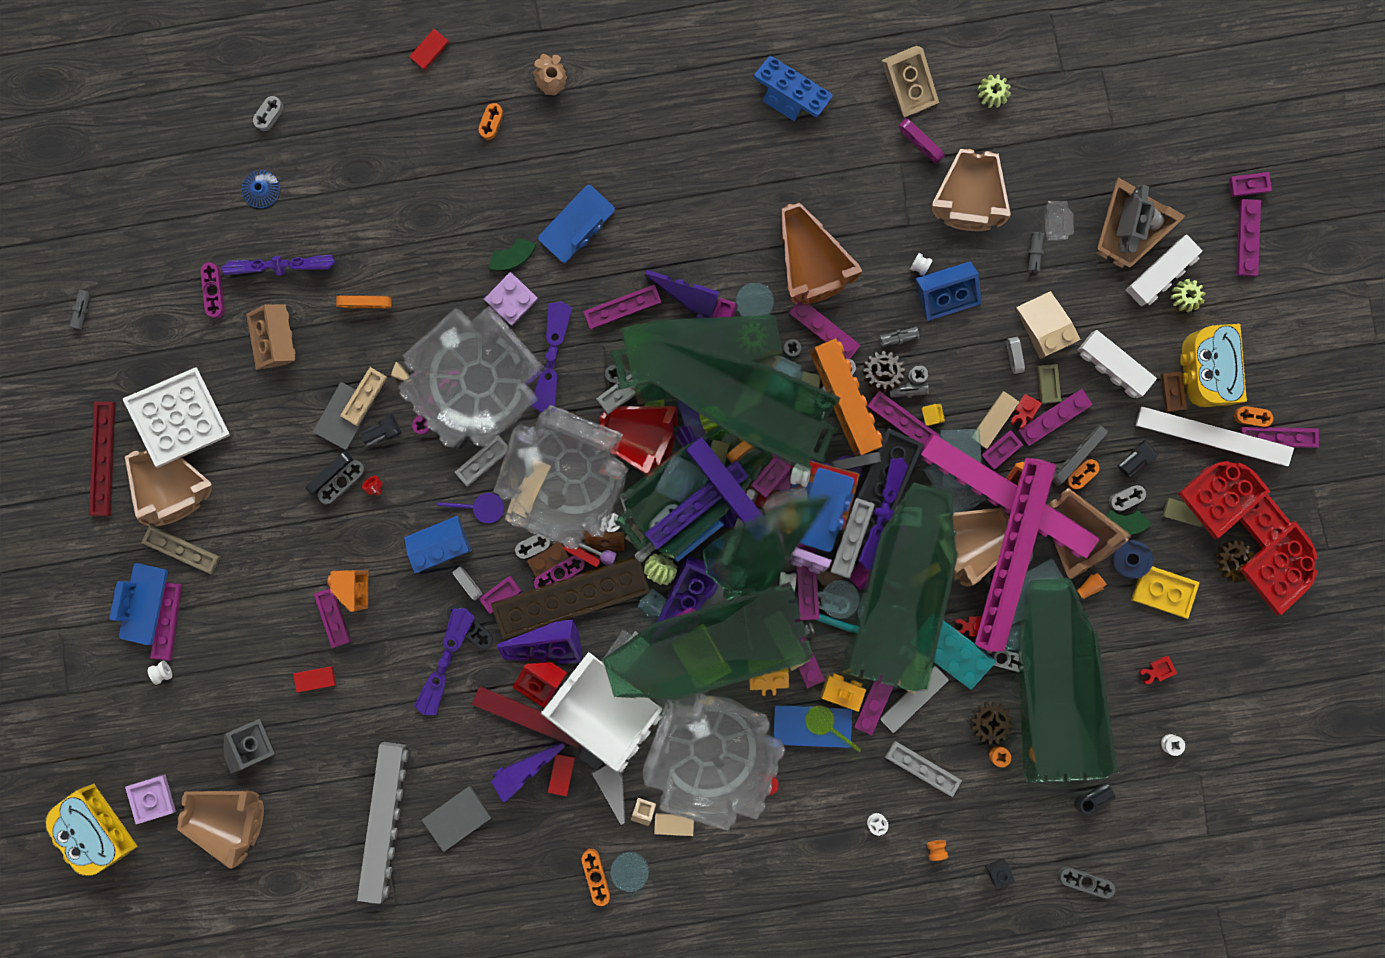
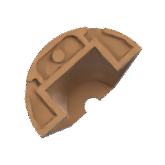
M972 149L959 150L932 204V211L937 219L942 218L944 224L967 231L990 230L991 226L996 225L999 227L1008 221L1010 208L999 154L986 151L979 155L975 154Z
M1117 178L1096 254L1105 259L1108 256L1113 258L1114 261L1112 263L1123 268L1124 265L1128 267L1134 265L1183 220L1185 215L1148 197V201L1154 203V208L1164 215V223L1155 231L1149 229L1147 240L1139 241L1136 252L1121 253L1118 251L1120 237L1116 236L1125 198H1130L1136 187Z
M148 450L144 452L133 451L125 456L135 516L143 525L149 526L150 523H154L156 526H162L178 521L198 509L202 499L207 500L212 491L211 482L182 457L156 468Z
M1068 488L1060 494L1061 498L1059 501L1055 499L1047 505L1094 533L1099 538V541L1087 558L1082 555L1077 557L1070 552L1071 548L1064 545L1061 547L1055 543L1069 579H1072L1110 556L1123 546L1131 536Z
M1003 508L939 514L934 517L932 531H935L936 538H933L935 549L947 572L954 580L959 579L961 585L969 587L976 584L997 565L1010 518Z
M185 791L182 797L184 811L178 816L177 830L232 869L247 857L246 851L250 845L254 846L259 836L264 816L263 801L259 800L258 797L260 795L253 791Z

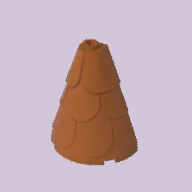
M800 203L788 204L782 208V244L784 245L788 294L793 303L797 304L800 301L802 305L822 301L843 291V287L848 282L853 284L860 277L862 270L859 264Z

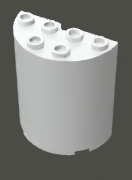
M588 652L541 714L615 772H622L628 764L625 760H629L639 749L637 743L640 745L650 734L649 727L652 724L655 726L662 717L659 714L663 709Z

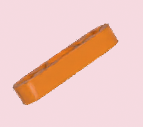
M336 296V307L392 308V298L387 296Z
M587 849L582 855V864L592 900L596 905L604 906L609 902L610 891L600 855L595 849ZM588 854L596 857L593 861L595 868L588 870V868H591L590 861H586ZM598 872L602 879L599 882H593L590 875ZM601 886L602 894H606L603 901L597 898L599 894L598 888L593 889V887Z

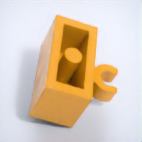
M786 659L748 661L750 690H762V695L765 696V692L768 689H771L773 695H776V689L789 688V672Z
M833 673V676L827 675L820 697L859 712L866 689L858 681L851 680L850 683L844 681L843 676Z

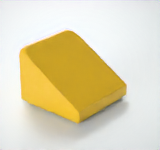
M933 404L922 408L927 426L944 423L945 419L941 404Z

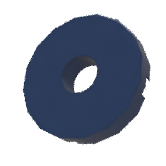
M1131 540L1114 552L1113 564L1117 572L1122 576L1136 579L1146 575L1152 568L1153 556L1148 546L1142 542ZM1130 554H1135L1138 557L1139 561L1136 565L1128 563L1127 557Z

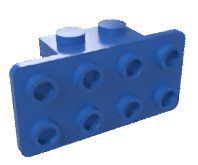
M772 56L765 60L754 75V79L768 87L763 102L793 121L796 120L801 109L814 117H818L832 98V94L826 89L818 86Z
M587 185L538 236V239L562 263H566L580 248L587 245L590 240L589 238L593 234H597L601 230L603 223L615 212V208L591 185Z
M823 468L817 469L795 535L796 542L826 552L832 551L838 531L842 530L844 525V512H847L850 507L851 500H849L854 485L852 477Z
M135 563L131 580L117 581L109 619L122 621L119 633L121 639L144 645L153 644L168 574L166 569Z

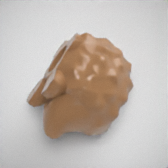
M542 54L534 63L536 70L533 72L534 80L537 87L546 95H556L565 88L567 76L563 69V64L560 63L561 57L558 55H553L551 58L546 54Z

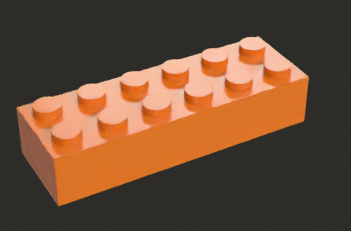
M835 338L809 350V353L853 455L860 456L882 447L881 442L883 438L873 425L875 419L867 411L866 406L868 404L864 395H860L858 390L860 388L859 382L856 377L853 378L850 371L852 366L849 360L844 358L843 345Z

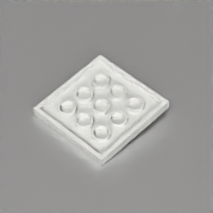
M197 367L123 398L156 468L230 436Z

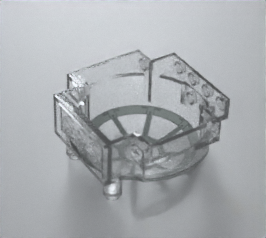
M487 307L473 321H470L460 309L456 308L403 355L406 359L404 361L405 365L411 371L415 370V372L400 384L398 388L401 390L399 394L407 402L410 400L414 405L413 410L420 417L423 415L428 421L426 423L433 432L437 431L441 435L439 439L446 447H455L466 437H470L477 446L481 444L482 447H485L501 432L513 425L527 409L539 400L528 385L546 369L495 310Z
M552 405L539 415L536 426L528 428L519 424L513 429L494 492L499 494L500 497L511 499L505 520L514 526L526 528L531 533L543 535L550 541L560 542L570 549H577L580 546L586 530L591 535L602 537L608 528L614 508L623 493L625 478L629 469L624 466V463L615 458L623 434ZM544 480L533 503V491L540 481Z
M698 693L694 706L683 704L680 700H667L642 771L645 785L664 791L659 803L661 811L729 831L730 825L735 823L736 813L758 819L759 813H763L765 807L764 799L766 795L770 794L772 787L770 783L772 777H775L778 772L777 763L779 758L782 759L785 747L780 739L766 735L769 722L765 714L750 710L729 698L706 696Z

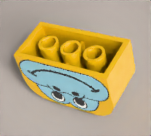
M1240 324L1208 326L1190 334L1182 344V354L1180 356L1187 398L1193 404L1200 407L1227 406L1246 402Z
M95 784L77 790L53 807L48 813L46 828L52 837L53 844L61 850L64 860L76 872L82 875L96 874L113 865L138 847Z

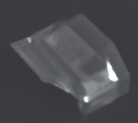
M1048 201L1045 209V234L1047 241L1068 240V236L1074 233L1073 212L1068 209L1067 201Z

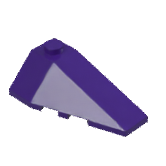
M646 270V278L691 313L695 314L697 319L706 321V319L711 320L719 297L718 291L697 284L690 287L683 280L678 279L673 282L666 275Z
M686 555L655 628H659L688 608L698 611L701 605L715 594L722 576L705 562ZM671 625L669 629L675 633L680 627L678 625Z
M573 620L553 622L497 644V649L503 659L527 661L531 658L540 659L542 663H546V660H555L557 664L578 663L583 660L579 631Z
M560 742L510 764L505 769L500 767L493 774L495 778L491 782L503 802L507 801L524 785L527 779L533 777L543 765L547 764L560 752L566 743Z

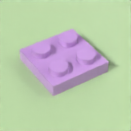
M510 272L484 300L513 326L538 298Z
M796 547L792 548L787 560L791 561L792 565L802 567V565L807 566L809 571L817 574L827 570L831 562L829 559Z
M166 775L125 787L136 824L176 812Z

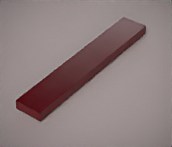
M94 401L89 516H111L116 402Z
M479 686L472 705L574 747H580L578 742L541 714L543 711Z

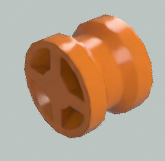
M995 746L990 750L989 758L996 766L1005 767L1011 762V754L1006 748Z
M935 840L927 843V848L930 850L929 860L938 861L948 858V853L945 851V840Z

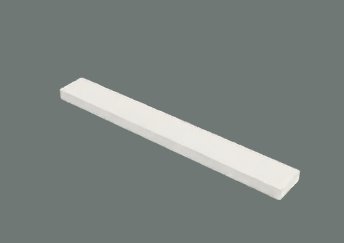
M1140 407L1135 426L1286 467L1290 464L1294 449L1286 445L1145 407Z

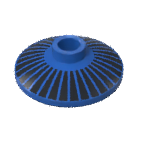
M254 171L244 179L242 184L244 199L256 208L271 206L280 194V185L277 178L268 171ZM260 184L262 186L261 189L256 190V186Z

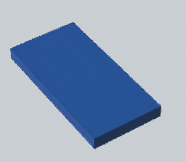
M775 705L773 745L851 748L852 709Z

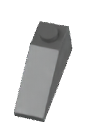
M604 764L597 771L594 770L592 774L622 825L625 822L622 775L624 770L622 772H615L608 765Z

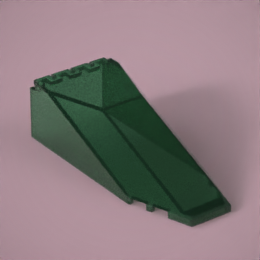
M913 483L880 534L845 653L843 673L859 677L860 671L863 670L862 678L878 682L879 675H882L881 683L897 687L898 680H901L900 688L915 692L928 690L958 557L955 544L956 531H954L953 525L954 511L951 492Z
M1070 578L1031 580L1020 627L1018 647L1024 776H1026L1027 783H1044V775H1046L1048 783L1064 782L1063 774L1066 776V781L1070 782L1083 781V773H1085L1086 781L1107 779L1118 772L1098 633L1093 630L1088 620L1089 615L1084 611L1079 601L1080 597Z
M790 582L779 584L650 624L642 632L603 658L613 696L677 700L806 663L813 657L809 640L801 641L802 637L807 636L803 621L795 622V619L800 618L801 614L797 602L791 604L789 600L795 599L792 585Z

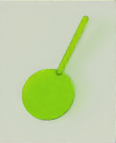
M818 705L812 707L807 712L805 723L812 733L823 735L832 731L855 750L861 752L858 746L833 728L834 715L829 708Z

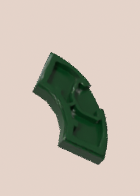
M517 238L515 244L509 249L503 251L494 250L488 269L507 271L525 263L533 254L537 244Z
M1112 510L1105 514L1106 517L1128 532L1129 535L1142 532L1152 525L1139 510L1126 516L1118 515Z

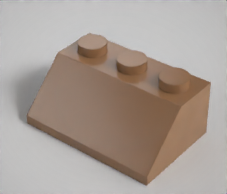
M286 304L263 305L247 313L256 370L286 365L295 361V350L292 345V332L289 327V313L286 310Z

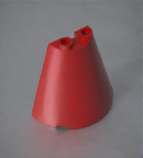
M620 406L609 415L604 411L599 417L600 427L593 430L599 435L598 440L592 436L591 438L594 442L646 476L654 478L656 476L655 473L660 474L664 469L673 449L676 438L674 426L678 425L677 407Z

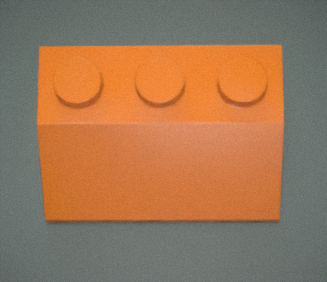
M368 570L331 571V575L328 576V586L331 587V592L349 611L368 609Z

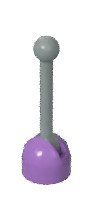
M576 538L571 540L573 546L582 547L600 556L601 562L606 566L612 564L616 557V553L606 550L601 553L580 543Z

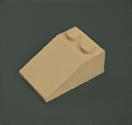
M914 46L881 60L903 117L939 103L923 48Z
M1051 291L1016 307L1040 359L1080 340L1072 321Z

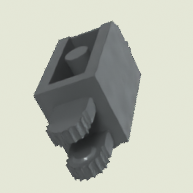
M1135 185L1136 188L1131 197L1125 198L1116 235L1120 237L1118 251L1121 253H1134L1138 249L1139 241L1147 240L1155 206L1153 202L1148 201L1149 186Z

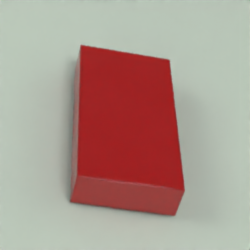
M433 29L409 57L425 71L449 44V41L437 30Z
M570 542L566 543L563 548L596 567L601 563L600 558L577 546H573Z
M333 666L293 673L296 692L336 685Z
M556 754L548 793L567 796L575 757Z

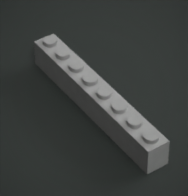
M389 742L379 744L357 901L381 904L389 894L387 880L390 879L392 874V867H389L390 859H393L395 847H392L393 840L397 837L398 831L395 828L396 820L400 816L398 802L401 801L403 796V789H400L401 781H404L406 770H403L404 762H407L408 751L404 744Z

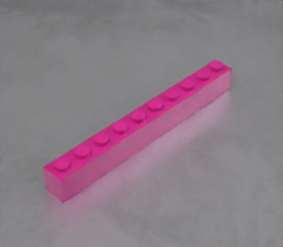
M932 433L920 452L923 456L922 460L930 465L934 462L940 466L938 469L946 475L949 473L956 476L955 480L962 485L969 484L972 486L971 490L980 496L982 493L989 497L987 499L989 502L996 506L1001 504L1005 507L1004 511L1011 514L1018 486ZM1045 503L1038 532L1045 537L1047 535L1054 538L1053 541L1061 547L1064 545L1071 548L1070 552L1075 556L1080 557L1082 555L1087 558L1099 541L1097 535Z
M1025 459L975 645L988 651H1005L1055 471V464L1040 459Z

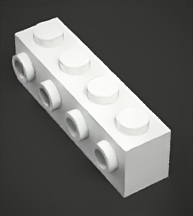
M1186 234L1136 279L1126 291L1140 306L1147 303L1149 305L1158 298L1157 294L1160 291L1164 292L1172 285L1170 282L1172 279L1181 277L1186 272L1184 268L1188 264L1192 266L1200 259L1198 255L1202 250Z
M1098 330L1092 332L1078 348V351L1081 353L1080 356L1084 360L1091 361L1096 365L1095 368L1099 372L1109 375L1111 377L1110 380L1114 384L1125 388V392L1130 397H1142L1157 379Z

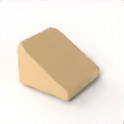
M396 362L391 374L392 377L413 384V379Z
M638 798L631 820L649 826L656 804Z

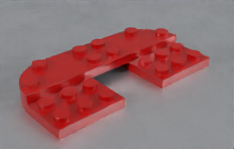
M1228 461L1206 467L1178 495L1214 539L1221 537L1240 520L1262 547V550L1248 561L1240 571L1276 615H1282L1311 587L1316 578L1315 560L1318 558L1313 543L1296 521L1290 522L1268 495L1270 492L1269 488L1252 469L1241 463H1231Z

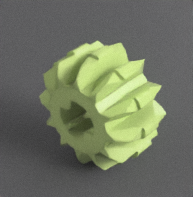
M991 74L988 76V80L983 79L981 81L982 85L978 87L980 91L978 98H984L982 104L988 102L989 108L993 104L998 108L1001 103H1006L1007 97L1011 94L1008 91L1010 85L1004 84L1006 78L1000 80V75H997L994 79Z
M1186 279L1184 282H1178L1177 287L1172 289V292L1175 294L1171 296V299L1176 300L1173 306L1180 305L1179 311L1186 309V312L1198 309L1199 304L1204 303L1201 297L1206 294L1200 291L1203 286L1197 287L1196 280L1190 282L1189 279Z
M653 554L645 562L644 573L653 582H657L659 585H668L676 576L677 566L668 557H664L662 554Z

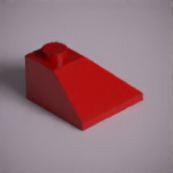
M552 662L526 664L512 688L545 708L567 672Z

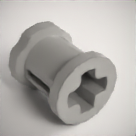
M915 366L908 374L909 381L913 384H921L928 378V370L924 366ZM920 371L922 374L920 378L916 379V373Z

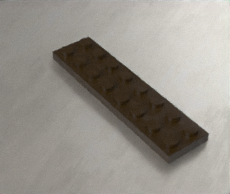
M634 556L492 602L491 607L503 640L553 622L564 621L650 593V589L641 562Z

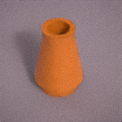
M1098 573L1091 574L1076 591L1085 599L1104 590L1103 587L1107 584Z

